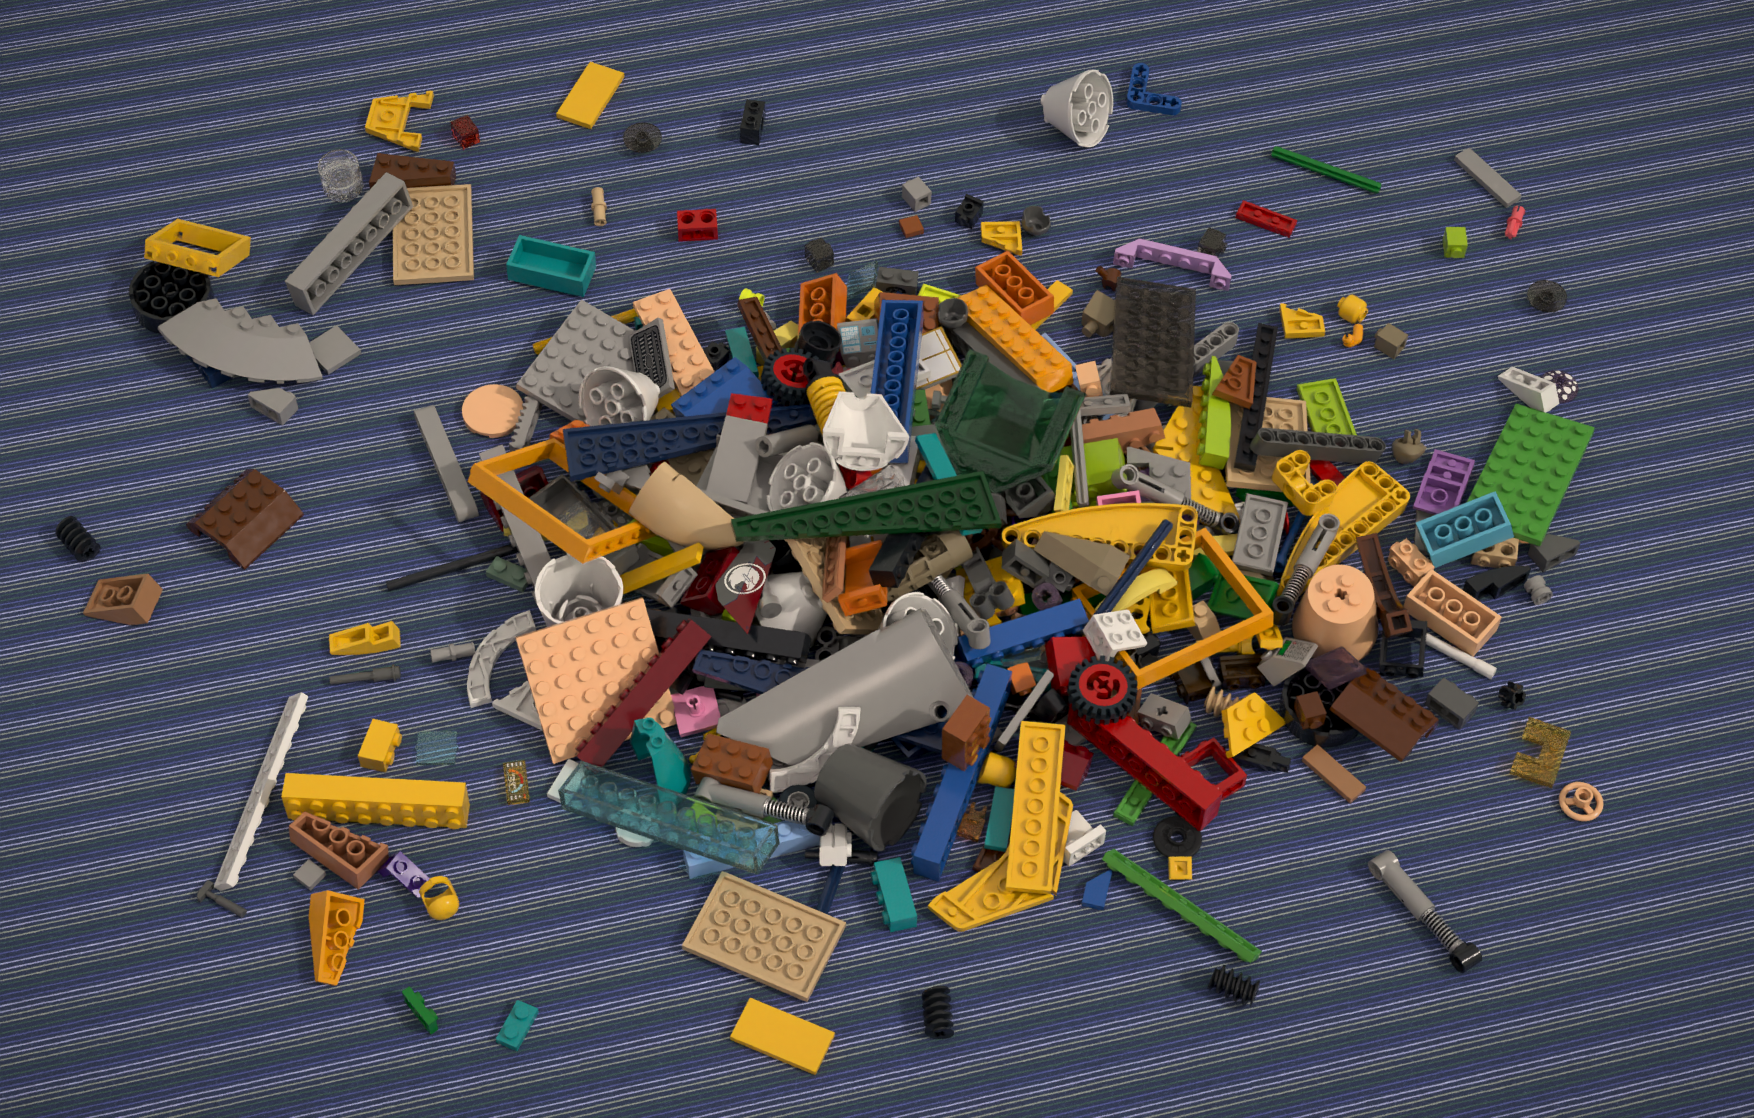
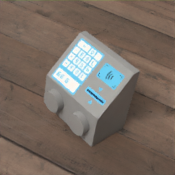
M877 318L837 323V330L842 337L840 351L846 368L857 367L875 360L879 329Z

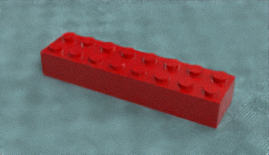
M1088 685V690L1092 691V687ZM1070 704L1067 719L1069 726L1139 781V783L1150 790L1198 831L1203 830L1218 815L1223 795L1219 787L1208 782L1199 771L1187 765L1182 757L1176 756L1169 750L1167 745L1160 743L1148 730L1136 724L1131 716H1126L1123 720L1119 717V721L1113 723V720L1110 719L1108 725H1104V720H1100V724H1095L1094 718H1091L1090 722L1085 721V714L1080 718L1077 715L1078 710L1074 712L1072 704Z

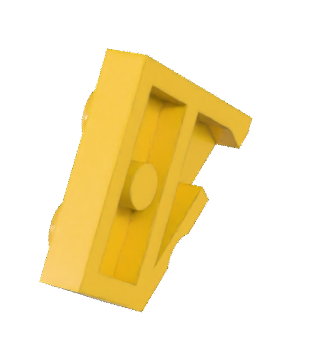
M1020 221L981 222L982 243L1022 256Z
M1280 303L1279 311L1285 339L1325 336V327L1321 315L1308 313L1306 310L1299 308L1295 311L1286 308L1287 304Z

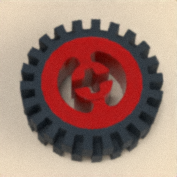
M782 348L781 353L776 350L774 354H770L768 359L765 360L761 375L762 388L764 391L767 390L766 394L769 397L774 394V401L777 402L778 399H781L780 404L784 406L786 401L790 402L789 406H793L795 403L797 405L810 404L809 399L805 395V387L808 382L803 373V364L807 358H811L812 353L807 352L804 355L802 354L803 349H799L798 353H796L795 348H790L789 352H787L786 348ZM796 373L795 382H792L793 374Z
M1100 655V660L1097 661L1096 656H1092L1090 662L1084 659L1082 660V665L1078 663L1075 666V670H1072L1069 677L1067 696H1069V704H1072V710L1074 712L1078 710L1077 715L1080 718L1085 714V721L1090 722L1091 718H1094L1095 724H1100V720H1104V725H1108L1110 719L1113 720V723L1119 721V717L1123 720L1127 713L1132 711L1138 689L1137 680H1134L1135 674L1133 672L1130 673L1128 665L1124 668L1122 667L1123 662L1121 660L1115 664L1114 657L1110 656L1109 661H1105V656ZM1091 683H1093L1092 691L1087 688ZM1114 689L1117 691V694L1111 698L1112 690Z

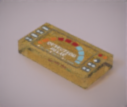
M525 760L503 763L508 805L529 803L530 797Z

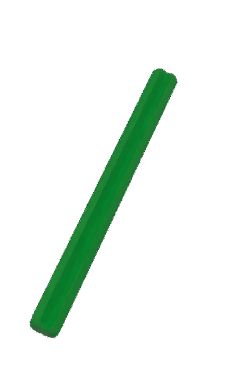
M1275 146L1272 150L1271 156L1376 194L1381 189L1382 184L1278 146Z

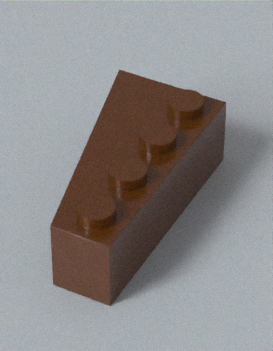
M377 153L369 186L371 189L386 172L403 180L406 188L454 185L456 180L455 165L453 161Z

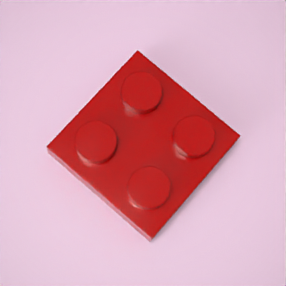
M731 393L726 415L767 423L768 425L772 399Z

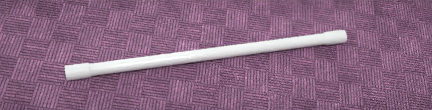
M1427 633L1426 644L1465 664L1477 673L1492 679L1497 670L1496 667L1481 659H1476Z

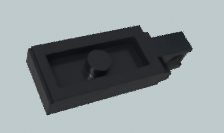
M1256 743L1232 757L1236 763L1270 772H1288L1291 764V758L1281 756V753L1277 752L1275 748Z

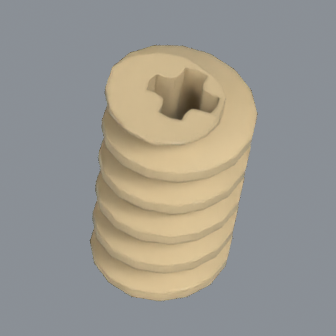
M1213 686L1204 703L1206 713L1209 714L1214 709V717H1218L1222 710L1239 701V697L1237 696L1231 701V693L1224 698L1223 690L1221 689L1215 694V686Z

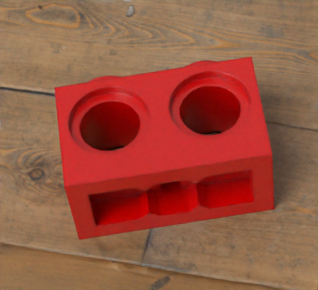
M716 209L677 211L679 242L718 240Z

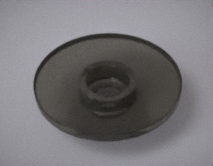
M641 122L633 124L625 130L623 141L625 146L631 151L647 153L655 150L660 145L662 135L655 125Z
M1540 280L1534 282L1529 287L1527 299L1535 309L1552 313L1561 310L1565 306L1567 294L1558 283Z

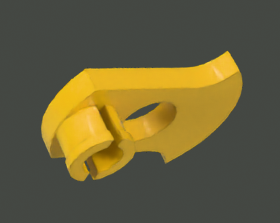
M1146 597L1127 608L1131 614L1133 612L1143 614L1140 619H1134L1142 634L1150 631L1146 622L1151 600Z

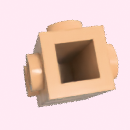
M1407 538L1400 543H1394L1390 547L1389 564L1392 568L1397 569L1404 580L1413 587L1431 569L1434 571L1435 566L1431 560L1426 558L1419 551L1418 547Z

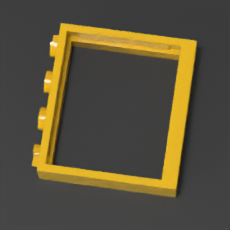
M176 219L145 239L144 258L220 277L249 256L251 237ZM177 240L221 251V253L214 255L172 243ZM217 267L216 272L211 271V268Z

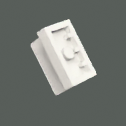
M1129 610L1095 614L1083 629L1099 660L1100 655H1104L1105 661H1109L1110 656L1114 657L1118 651L1141 648L1147 645Z
M1077 810L1072 812L1063 858L1068 867L1104 844L1106 830L1100 824L1096 828H1092Z

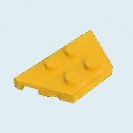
M1255 692L1221 711L1224 723V738H1228L1229 751H1226L1227 758L1234 757L1286 724L1284 719Z

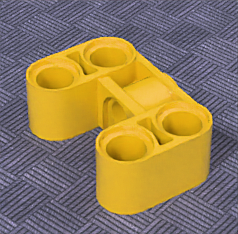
M1297 450L1277 462L1271 477L1272 481L1303 515L1311 516L1332 503L1337 491V485L1331 480H1322L1315 485L1310 484L1303 477L1311 460L1310 456L1306 451Z

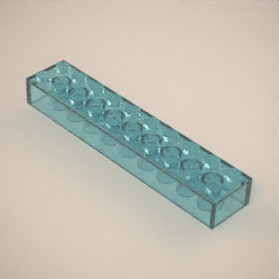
M584 761L577 765L558 790L563 810L757 875L780 844L776 824Z

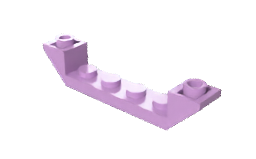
M1137 239L1115 249L1114 265L1132 269L1135 258L1138 257L1144 260L1211 274L1209 287L1229 291L1232 275L1217 256L1144 239Z

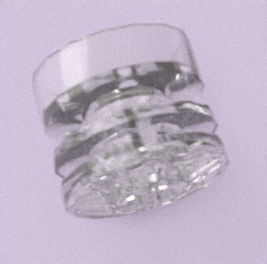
M342 149L332 150L323 155L318 163V172L326 196L337 202H347L356 198L362 192L364 186L356 156L350 151Z

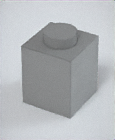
M919 176L902 184V198L914 212L931 204L932 191Z

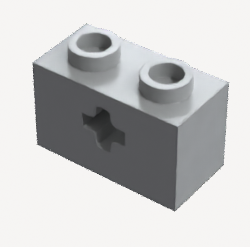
M1152 693L1138 710L1141 726L1147 730L1152 729L1166 737H1173L1175 739L1181 737L1192 721L1187 706Z

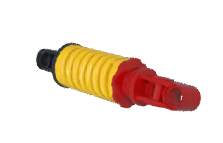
M807 358L803 364V373L808 382L805 387V395L809 399L823 437V428L839 392L846 391L842 378L837 374H833L828 361ZM839 464L848 489L869 492L873 488L874 477L871 471L852 470Z

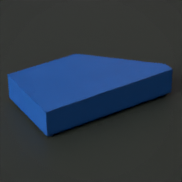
M1111 870L1086 882L1081 906L1104 911L1112 875Z

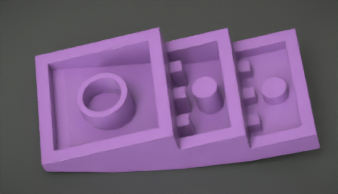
M1435 449L1427 471L1424 474L1413 509L1436 515L1459 506L1475 460Z

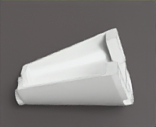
M839 392L823 428V442L828 454H832L838 464L858 471H871L887 466L888 462L894 458L897 459L903 453L909 441L908 433L881 394L867 393L865 397L857 398L854 392Z

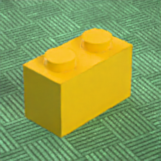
M372 719L358 754L360 767L386 773L388 766L393 764L394 750L396 746L399 747L402 740L398 724Z

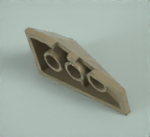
M1048 531L1043 532L1033 549L1105 596L1115 586L1130 558V555L1110 544L1092 542L1091 540L1073 538Z

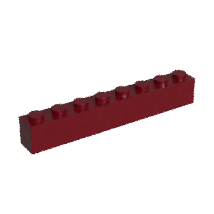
M688 619L687 621L682 620L675 629L678 632L674 637L671 638L669 636L661 646L663 650L658 655L655 653L647 662L648 668L644 672L640 671L634 677L633 681L635 683L630 689L625 688L618 697L620 701L616 706L611 705L604 713L606 718L601 723L597 722L590 730V737L587 740L582 739L576 746L577 752L575 755L596 773L599 772L630 735L634 720L643 719L712 637L693 620Z

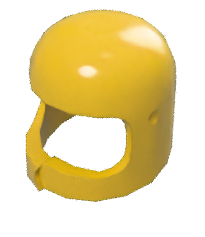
M989 752L977 782L1008 788L1012 785L1016 776L1017 768H1014L1015 761Z
M436 876L430 878L420 887L421 899L428 914L433 919L445 920L452 917L458 911L459 900L451 881L447 877ZM444 883L449 886L445 892L432 898L424 897V893L436 884Z

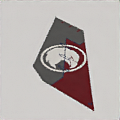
M769 540L747 541L715 584L718 601L747 634L776 548Z

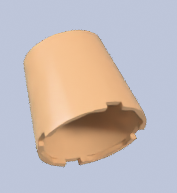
M1332 565L1320 570L1310 581L1295 610L1292 621L1294 639L1316 643L1318 648L1311 657L1315 660L1324 659L1326 662L1337 663L1338 661L1351 665L1363 659L1374 646L1379 631L1373 586L1363 572L1348 565Z

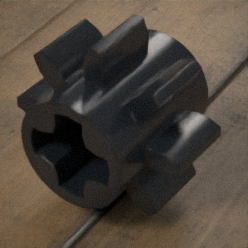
M1508 681V685L1501 686L1498 695L1500 700H1502L1501 705L1516 710V706L1523 705L1526 697L1525 692L1522 690L1523 685Z

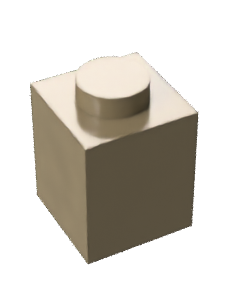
M1388 323L1383 329L1380 328L1376 332L1374 347L1395 359L1405 348L1408 334Z

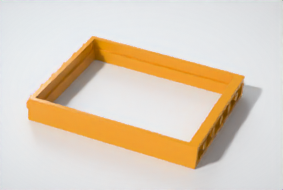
M555 438L475 463L470 469L468 482L582 564L657 536L637 520L590 539H585L496 476L548 458L569 472L565 445ZM595 476L580 480L629 514V510L637 497L630 490L624 487L620 494L613 490L608 493L598 487L600 482L594 479Z
M1206 528L1196 532L1194 550L1201 548L1254 616L1141 669L1136 666L1125 650L1118 651L1114 656V662L1117 664L1121 660L1123 668L1126 665L1130 667V673L1133 672L1135 674L1134 680H1137V690L1273 627V611ZM1189 536L1181 538L1183 542L1191 540ZM1164 553L1156 554L1159 560L1167 558ZM1125 565V567H1124V569H1123V571H1122V573H1121L1119 579H1120L1121 576L1124 574V572L1127 570V568L1129 567V565ZM1144 567L1138 575L1146 573L1154 568ZM1083 583L1072 588V598L1070 601L1080 599L1088 620H1090L1096 611L1087 599L1100 594V592Z

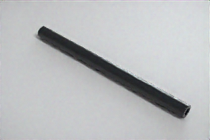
M511 544L386 581V586L390 592L492 561L496 556L502 558L518 553V549L516 546L512 547Z

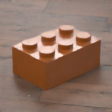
M880 292L874 300V319L877 318L878 323L882 300L923 301L924 320L922 334L939 327L937 317L939 297Z
M966 695L942 729V759L963 771L969 765H974L978 758L977 753L981 748L985 749L990 741V707Z
M708 733L692 765L691 772L696 784H700L703 777H711L722 785L760 793L773 765V761L768 748Z

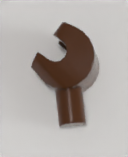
M1098 266L1095 272L1102 277L1103 288L1106 289V286H1110L1112 291L1117 292L1121 271L1116 268L1105 270L1102 266Z

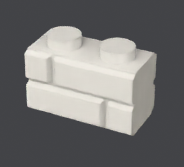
M831 824L826 835L820 836L821 866H832V864L835 866H845L847 864V857H851L852 836L851 832H847L846 825L835 824L833 826Z

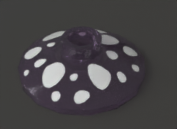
M1552 370L1540 377L1556 383L1559 404L1571 402L1577 396L1579 391L1578 383L1569 373Z

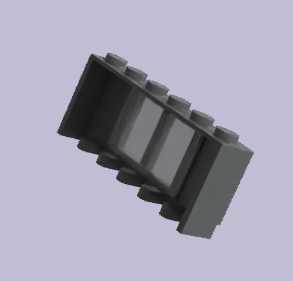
M563 474L529 498L585 539H590L620 527H615L608 514L603 515L596 502L591 503L584 490L579 491L577 484L574 481L570 482V479L568 480ZM637 544L602 556L615 566L619 575L640 560L637 553ZM558 547L565 555H567V552Z

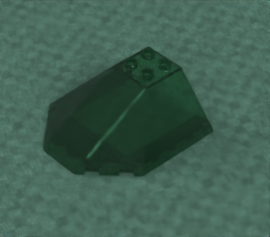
M969 349L935 423L947 456L957 476L984 471L990 491L997 494L1053 471L1086 394L1067 386L1063 393L1047 392L1010 377L988 362V356Z

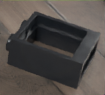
M1410 620L1413 631L1398 636L1421 638L1418 664L1386 662L1388 638L1385 639L1384 632L1382 631L1379 663L1380 674L1388 677L1396 675L1408 678L1423 677L1427 621Z

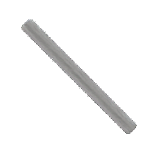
M1077 398L1068 400L1076 501L1078 507L1082 508L1089 505L1080 402Z

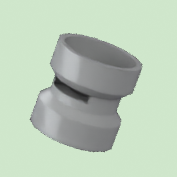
M1541 575L1530 578L1524 584L1527 593L1532 595L1531 600L1535 605L1543 604L1553 596L1551 589L1546 587V582Z

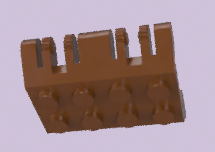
M246 469L234 480L235 485L227 486L224 491L220 492L204 507L205 512L197 513L195 518L186 523L187 528L198 537L201 536V531L224 547L228 552L229 559L244 570L304 516V513L283 488L256 469Z
M1369 668L1365 669L1348 684L1329 709L1400 762L1411 753L1417 742L1424 735L1425 738H1428L1434 732L1439 722V719L1431 711L1421 707L1413 698L1403 694L1394 684L1388 683L1376 671Z

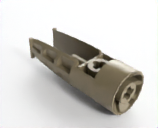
M959 530L939 531L933 534V537L922 542L920 550L917 551L913 563L909 566L905 578L902 579L899 587L888 588L887 603L935 580V577L972 559V550L966 537L962 536Z

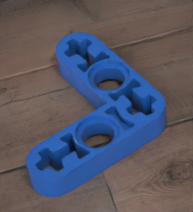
M1144 63L1135 64L1132 68L1127 106L1134 110L1167 115L1179 114L1182 101L1175 96L1146 92L1149 67ZM1139 72H1142V77H1138ZM1140 84L1143 87L1135 88L1133 85ZM1134 95L1138 96L1137 101H1134ZM1150 101H1157L1159 104H1158V105H1152V104H1150L1149 102H1150Z

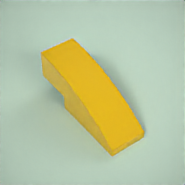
M393 621L373 627L366 623L329 634L330 653L332 655H361L401 647L400 629Z

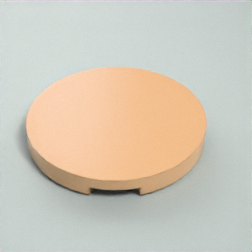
M498 384L485 385L472 391L464 400L462 406L463 421L466 427L473 433L489 436V438L503 437L516 429L518 416H521L520 410H523V401L516 391L507 386Z

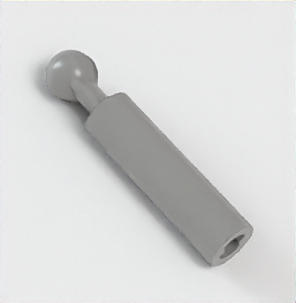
M818 423L815 426L805 425L759 437L756 441V450L760 456L770 457L789 452L798 445L805 446L809 445L810 442H823V437Z

